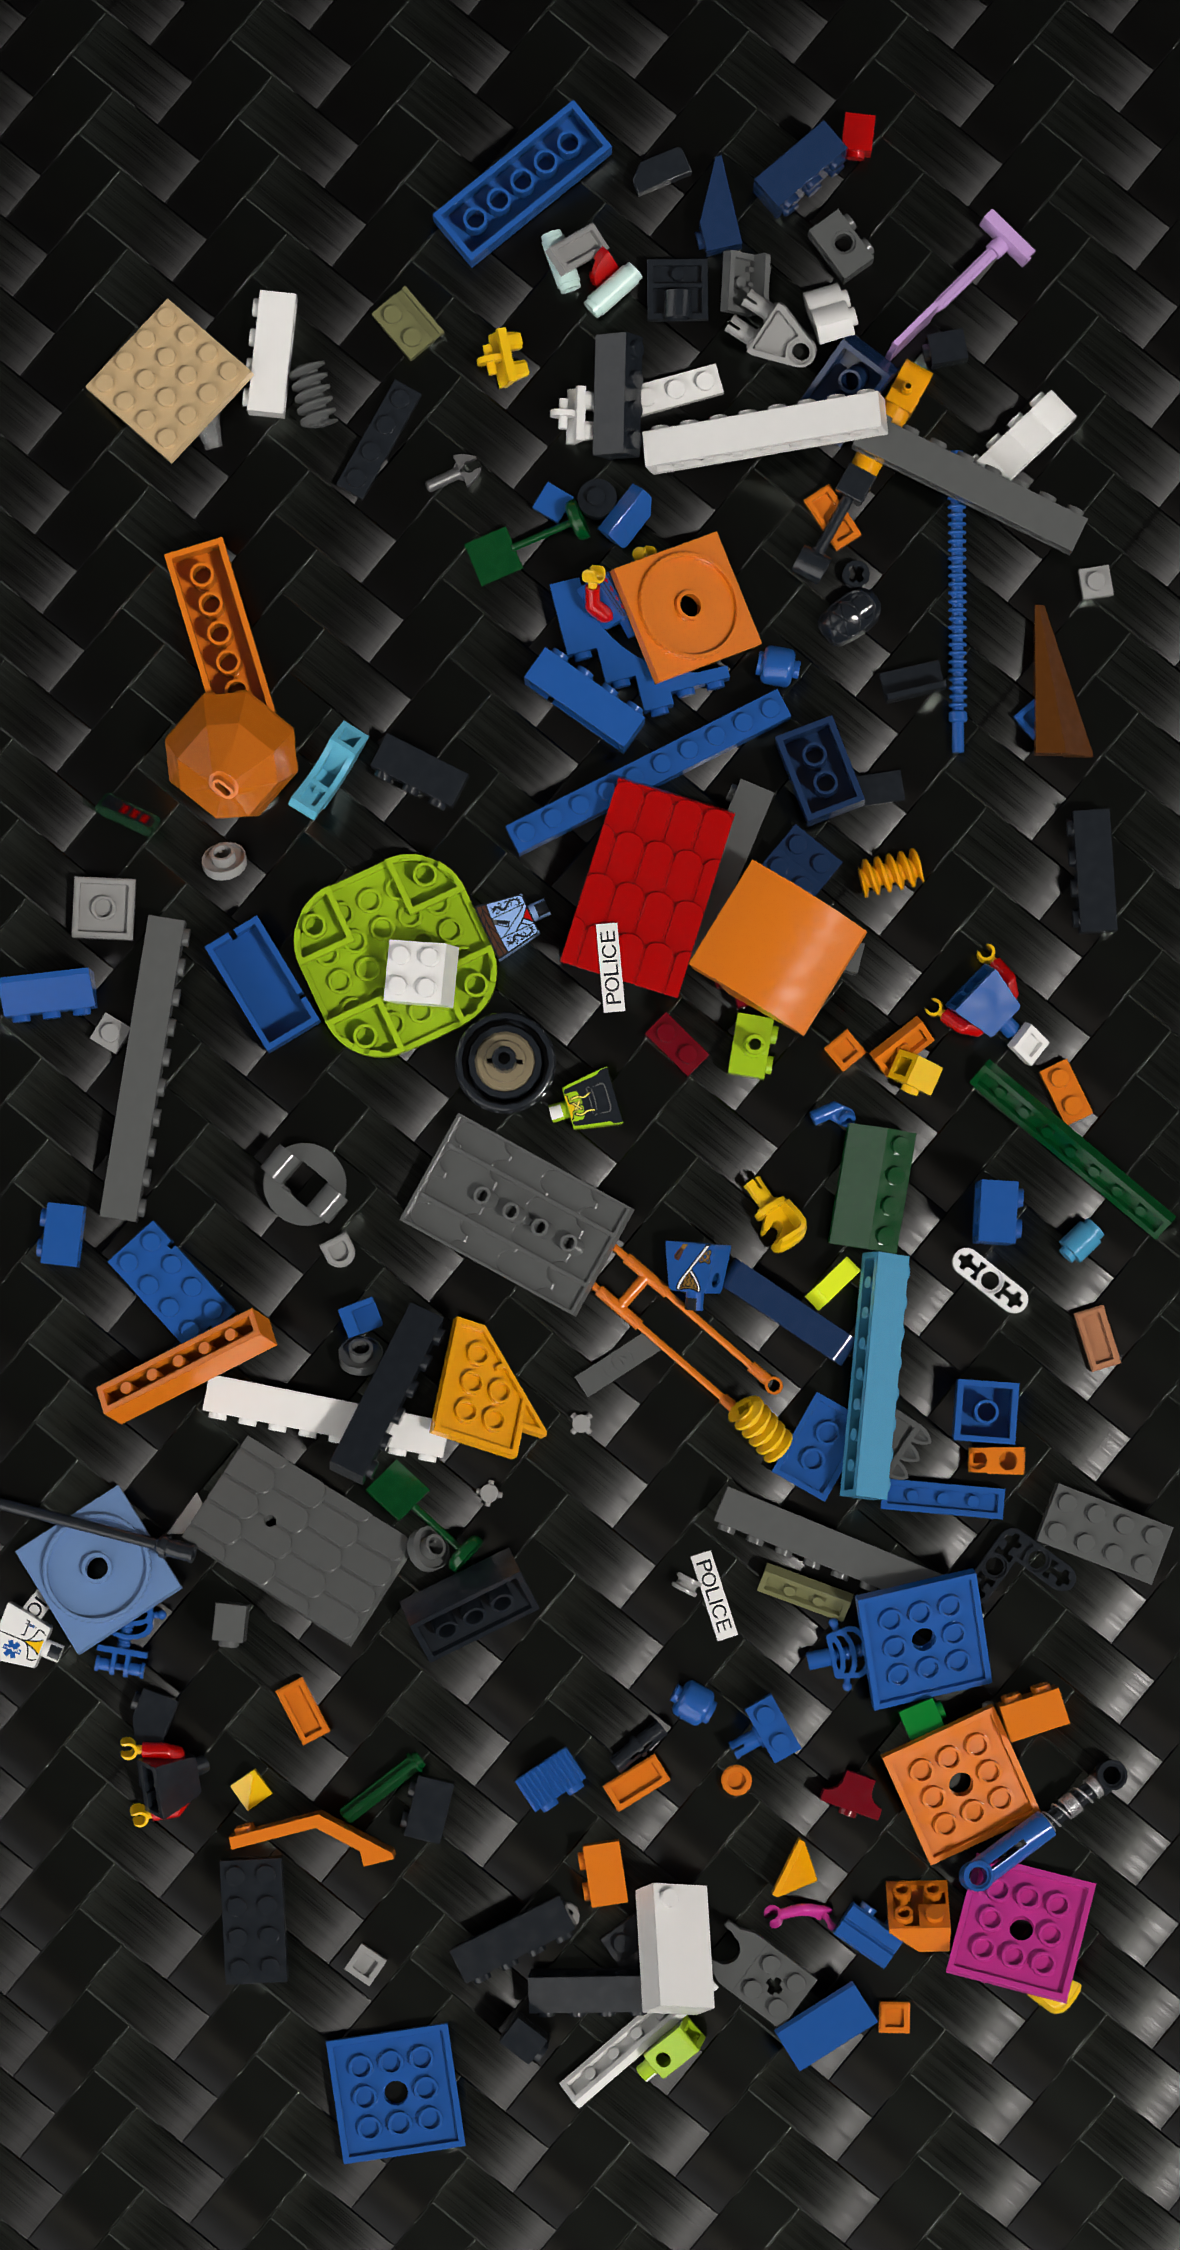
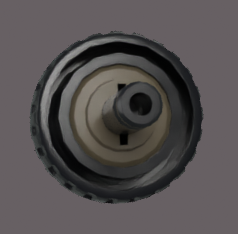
M496 1012L480 1018L464 1032L457 1045L454 1066L461 1089L473 1103L490 1112L511 1114L532 1107L547 1093L555 1076L556 1055L548 1034L535 1021L518 1013Z

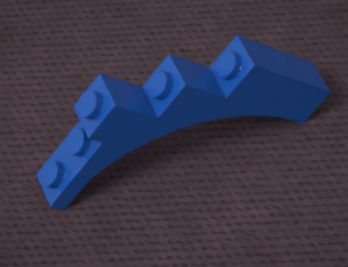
M579 577L550 584V591L566 655L569 659L574 658L575 662L592 658V653L597 652L604 682L610 686L612 685L614 689L628 687L631 685L630 681L635 680L644 714L651 713V717L668 714V708L674 706L672 695L677 694L678 698H684L696 694L695 689L707 687V691H712L725 687L724 682L729 681L730 675L726 665L698 673L688 672L655 685L646 661L622 647L602 628L597 619L586 611L585 602L577 592V589L582 586Z

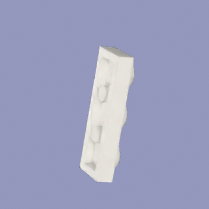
M716 363L643 383L641 387V404L643 408L641 417L723 395L724 391Z

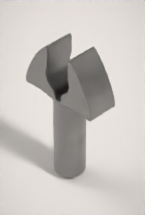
M467 454L454 455L453 458L456 462L454 468L427 480L425 484L428 491L433 492L456 480L465 481L466 486L470 487L480 475L481 467L470 473L460 471L463 470L466 463L475 461L477 459L476 456Z

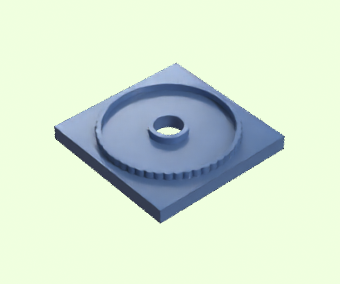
M119 1485L71 1515L151 1536ZM55 1525L15 1551L79 1655L183 1588L167 1561L159 1558L155 1550L60 1525ZM95 1558H103L108 1565L106 1575L100 1579H92L87 1574V1566Z

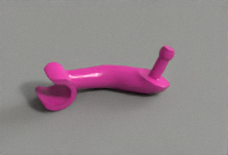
M799 1903L780 1909L775 1905H770L764 1910L765 1918L773 1914L777 1915L769 1923L771 1928H778L783 1923V1919L795 1916H810L817 1920L824 1919L829 1930L836 1928L835 1923L829 1917L832 1909L825 1905Z

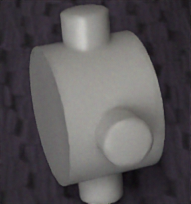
M574 1412L570 1416L573 1419L571 1433L574 1435L577 1432L591 1434L590 1419L593 1416L589 1412L586 1415H577Z
M488 1480V1484L484 1485L481 1489H476V1494L480 1495L482 1500L485 1501L484 1506L490 1507L491 1502L503 1496V1492H498L497 1487L494 1485V1480Z

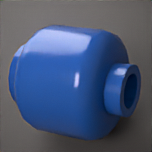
M769 645L765 648V651L759 652L755 675H760V680L764 684L788 687L792 678L798 679L801 661L795 660L796 654L793 649Z
M694 1680L686 1682L684 1686L678 1684L670 1697V1701L674 1702L672 1707L673 1714L693 1726L699 1725L702 1722L706 1724L717 1706V1702L714 1701V1692Z

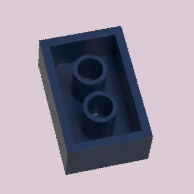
M822 121L754 179L753 193L775 219L779 218L782 214L787 217L798 208L799 204L797 202L806 195L809 198L822 187L820 183L828 175L833 178L844 169L843 163L846 161L848 147L829 125Z
M832 715L775 737L777 750L808 827L865 805L864 795Z

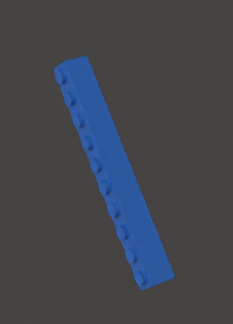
M778 689L508 824L506 831L519 856H522L607 813L619 776L657 788L788 722L791 719V714Z

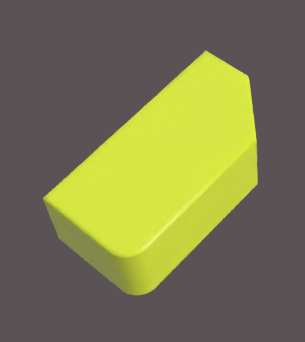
M846 1256L805 1298L819 1311L861 1270Z

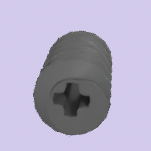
M313 361L297 366L295 370L289 373L290 380L297 381L292 385V390L299 393L294 399L295 403L302 404L297 409L298 415L306 416L300 421L301 426L304 428L325 427L338 421V419H329V415L334 413L336 408L326 407V403L333 400V396L323 394L324 391L331 388L330 384H322L320 380L328 376L327 372H318V368L325 365L324 361Z

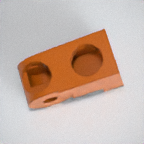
M1025 1447L968 1448V1472L1024 1475Z

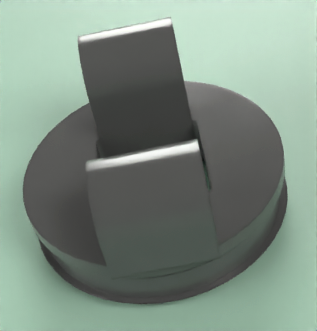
M299 1143L284 1148L279 1144L260 1166L265 1171L263 1186L269 1206L280 1218L289 1223L311 1226L325 1221L329 1224L348 1202L345 1198L347 1186L344 1169L339 1160L330 1151L321 1146ZM302 1162H305L328 1182L307 1207L283 1188V1185Z

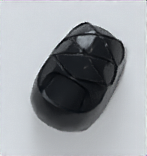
M866 588L852 590L836 600L820 615L817 622L818 628L829 644L836 647L844 646L867 633L878 622L881 614V602L872 590Z

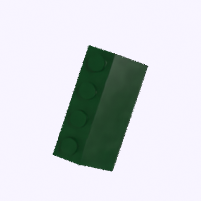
M855 1123L847 1124L828 1243L897 1254L917 1133Z

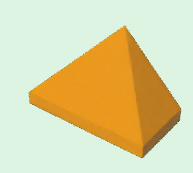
M800 1837L797 1838L771 1891L772 1895L776 1897L818 1881L805 1841Z

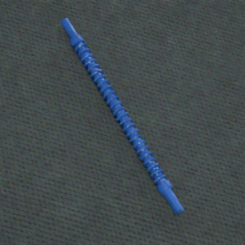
M952 450L951 452L957 454L961 450ZM948 497L947 499L951 501V504L947 506L951 510V513L947 515L951 518V522H948V526L951 527V530L948 531V534L951 535V539L948 540V543L951 544V548H948V552H951V556L948 557V560L951 561V565L948 566V569L951 570V573L948 574L951 582L948 583V586L952 588L948 592V595L952 597L948 600V603L952 605L948 609V612L952 613V616L948 618L952 622V625L948 626V629L952 630V634L948 635L952 639V642L948 644L949 647H952V651L948 652V655L952 656V660L948 661L952 665V668L948 670L949 673H952V677L948 679L952 682V686L948 687L949 690H952V694L948 696L952 699V703L948 705L952 708V711L948 713V720L952 723V753H964V722L968 720L967 712L964 711V707H967V704L964 703V699L967 698V695L964 694V690L967 689V686H964V682L967 681L964 673L967 672V669L963 667L967 663L963 658L967 655V652L963 650L967 646V643L963 642V639L967 637L963 633V630L967 629V626L963 625V621L967 620L963 616V613L967 611L966 608H963V604L967 603L963 599V595L967 594L963 590V587L967 585L966 582H963V578L967 577L963 573V570L967 568L966 565H963V561L967 559L963 556V552H966V548L963 547V544L966 543V540L963 539V535L966 534V531L963 530V527L966 526V522H963V518L966 517L963 509L966 508V505Z

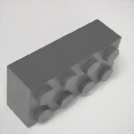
M1055 1483L1034 1540L1152 1585L1174 1527Z

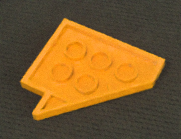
M457 1316L452 1322L429 1433L513 1460L518 1455L522 1433L542 1439L546 1437L547 1430L487 1327Z

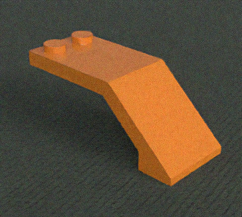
M323 1810L256 1827L254 1822L236 1826L235 1832L229 1837L231 1849L233 1850L317 1828L359 1850L363 1866L394 1859L396 1854L394 1847Z

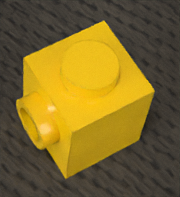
M899 1049L887 1077L901 1083V1090L916 1097L919 1092L931 1096L943 1068L917 1054Z

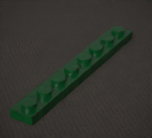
M990 1059L969 1082L1155 1240L1176 1218L1165 1206Z

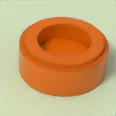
M734 1764L723 1771L721 1783L727 1793L740 1796L750 1789L752 1777L746 1767Z

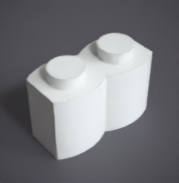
M835 283L803 293L806 312L819 344L855 335L854 326L858 325V319L854 307H851L846 289L841 291L839 284Z

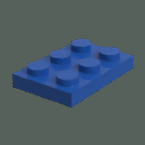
M816 1392L792 1434L793 1440L789 1449L777 1460L771 1472L825 1502L842 1472L848 1409Z

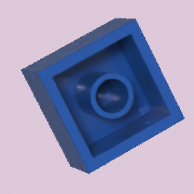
M956 1379L952 1440L1015 1445L1020 1383Z

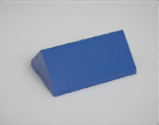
M851 1981L774 2031L800 2072L870 2028L878 2020L853 1981Z

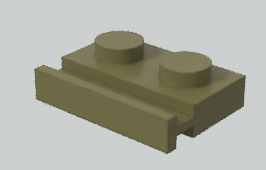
M406 286L372 313V317L410 361L414 360L433 344L437 338L444 334L442 328Z

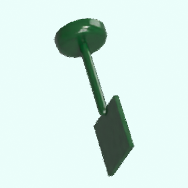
M571 499L565 504V511L569 520L516 543L512 542L508 529L505 526L464 544L481 586L523 569L516 550L569 527L573 528L578 539L585 540L590 538V531L577 501Z
M396 1459L366 1489V1492L398 1521L412 1509L456 1550L450 1558L448 1566L454 1573L457 1572L478 1551L483 1544V1540L474 1535L461 1545L417 1503L430 1489Z

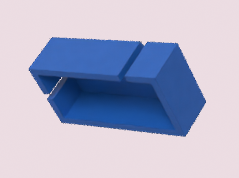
M545 647L524 676L525 685L546 700L550 696L554 698L553 705L624 754L645 725V717L642 713L644 710L630 700L627 703L621 701L617 696L619 693L610 685L603 683L600 686L594 682V675L581 665L577 668L570 665L569 657L554 647L550 651Z
M256 915L233 929L238 938L233 940L230 934L226 933L206 945L205 949L270 1054L321 1023V1020L307 997L305 996L300 999L304 992Z
M152 1221L116 1253L108 1263L182 1344L208 1331V1327L212 1326L214 1328L229 1320L237 1311L178 1246L175 1245L172 1249L169 1248L174 1241L156 1221Z

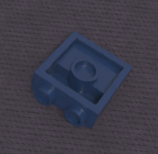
M795 824L762 865L816 896L843 862Z

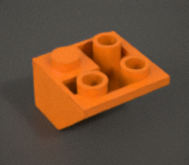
M947 1880L886 1881L889 1933L918 1952L950 1951L951 1923Z

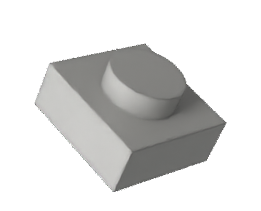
M1109 565L1078 570L1083 601L1114 595Z
M105 1012L90 1039L117 1055L129 1035L130 1027Z

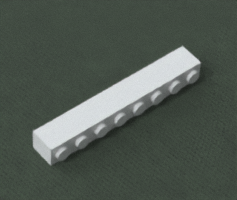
M862 389L857 391L855 395L833 394L828 396L827 400L821 401L804 399L799 401L798 405L786 406L776 404L769 406L768 410L758 412L753 409L740 411L739 415L735 416L714 415L709 418L710 420L706 421L685 420L678 426L656 425L651 430L642 432L645 467L653 475L887 435L888 426L883 396L874 389Z
M218 1375L208 1380L202 1410L209 1411V1418L226 1421L227 1415L239 1417V1424L256 1427L257 1421L269 1423V1430L286 1433L287 1427L299 1429V1436L316 1439L317 1433L329 1435V1442L339 1443L359 1403ZM405 1413L400 1424H393L389 1432L393 1437L388 1446V1453L406 1457L407 1451L419 1453V1460L436 1463L437 1457H444L447 1438L429 1433L432 1418Z

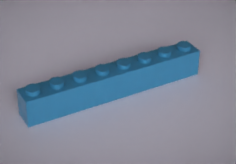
M880 1251L862 1253L840 1496L867 1500H887L891 1482L889 1475L890 1464L893 1459V1432L896 1428V1401L899 1397L898 1377L902 1365L901 1345L905 1334L903 1323L904 1312L907 1307L906 1291L907 1280L910 1276V1256Z

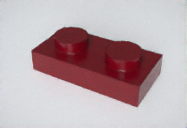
M667 1012L645 1033L687 1076L709 1056Z

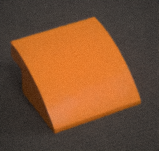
M752 859L690 960L689 965L695 971L720 984L729 995L804 1036L858 949L867 931L825 902Z

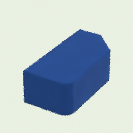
M632 484L598 527V530L614 544L621 548L627 547L651 516L652 497L644 489Z

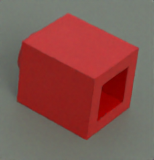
M845 112L842 142L848 147L846 154L848 160L863 161L865 157L870 158L876 115Z

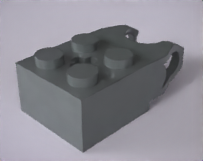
M727 1919L724 1926L738 1940L739 1951L733 1959L728 1961L712 1958V1972L722 1986L775 2026L780 2027L787 2022L816 1983L817 1977L755 1930L740 1927ZM776 1977L780 1978L779 1984L781 1988L777 1991L775 1989L769 1991L767 1980L771 1978L774 1981Z

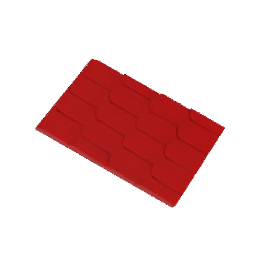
M619 776L560 962L600 974L596 924L617 923L623 982L678 998L736 812Z

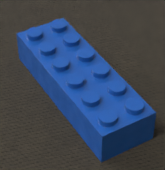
M573 100L433 214V222L470 267L473 268L612 155V146Z

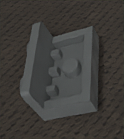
M735 250L723 252L721 312L745 317L757 316L746 307L741 306L745 298L757 304V302L747 296L751 289L769 301L770 254L761 253L753 255Z

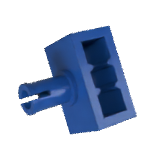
M771 1693L744 1707L753 1724L751 1726L752 1730L728 1742L732 1750L744 1744L741 1748L733 1751L737 1759L762 1746V1748L766 1747L774 1763L802 1749Z

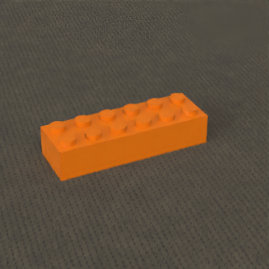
M223 537L164 554L205 692L225 694L234 693L237 690H248L276 713Z

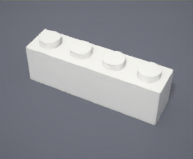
M260 290L259 299L254 298L252 316L257 317L256 328L250 329L249 346L254 347L253 358H247L246 367L252 371L254 376L250 379V387L244 388L242 405L247 406L249 415L285 419L298 302L297 295L294 293Z

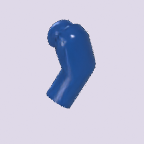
M836 1101L809 1112L815 1126L831 1120L843 1127H847L848 1123H855L856 1121L854 1111Z

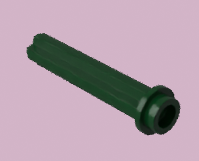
M416 1751L412 1754L408 1752L406 1754L407 1757L343 1806L340 1809V1813L349 1824L353 1823L418 1771L422 1773V1768L426 1766V1763Z

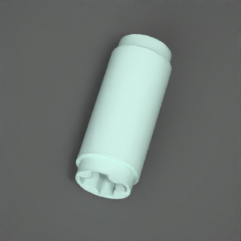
M560 229L549 231L541 236L544 252L552 245L565 239ZM546 254L556 285L560 289L561 294L579 289L581 284L577 269L561 277Z
M630 262L622 265L587 297L584 305L596 318H599L639 284L642 275Z

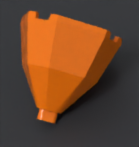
M237 690L234 693L215 694V692L203 693L165 738L169 781L216 819L260 816L298 772L294 728L248 690Z

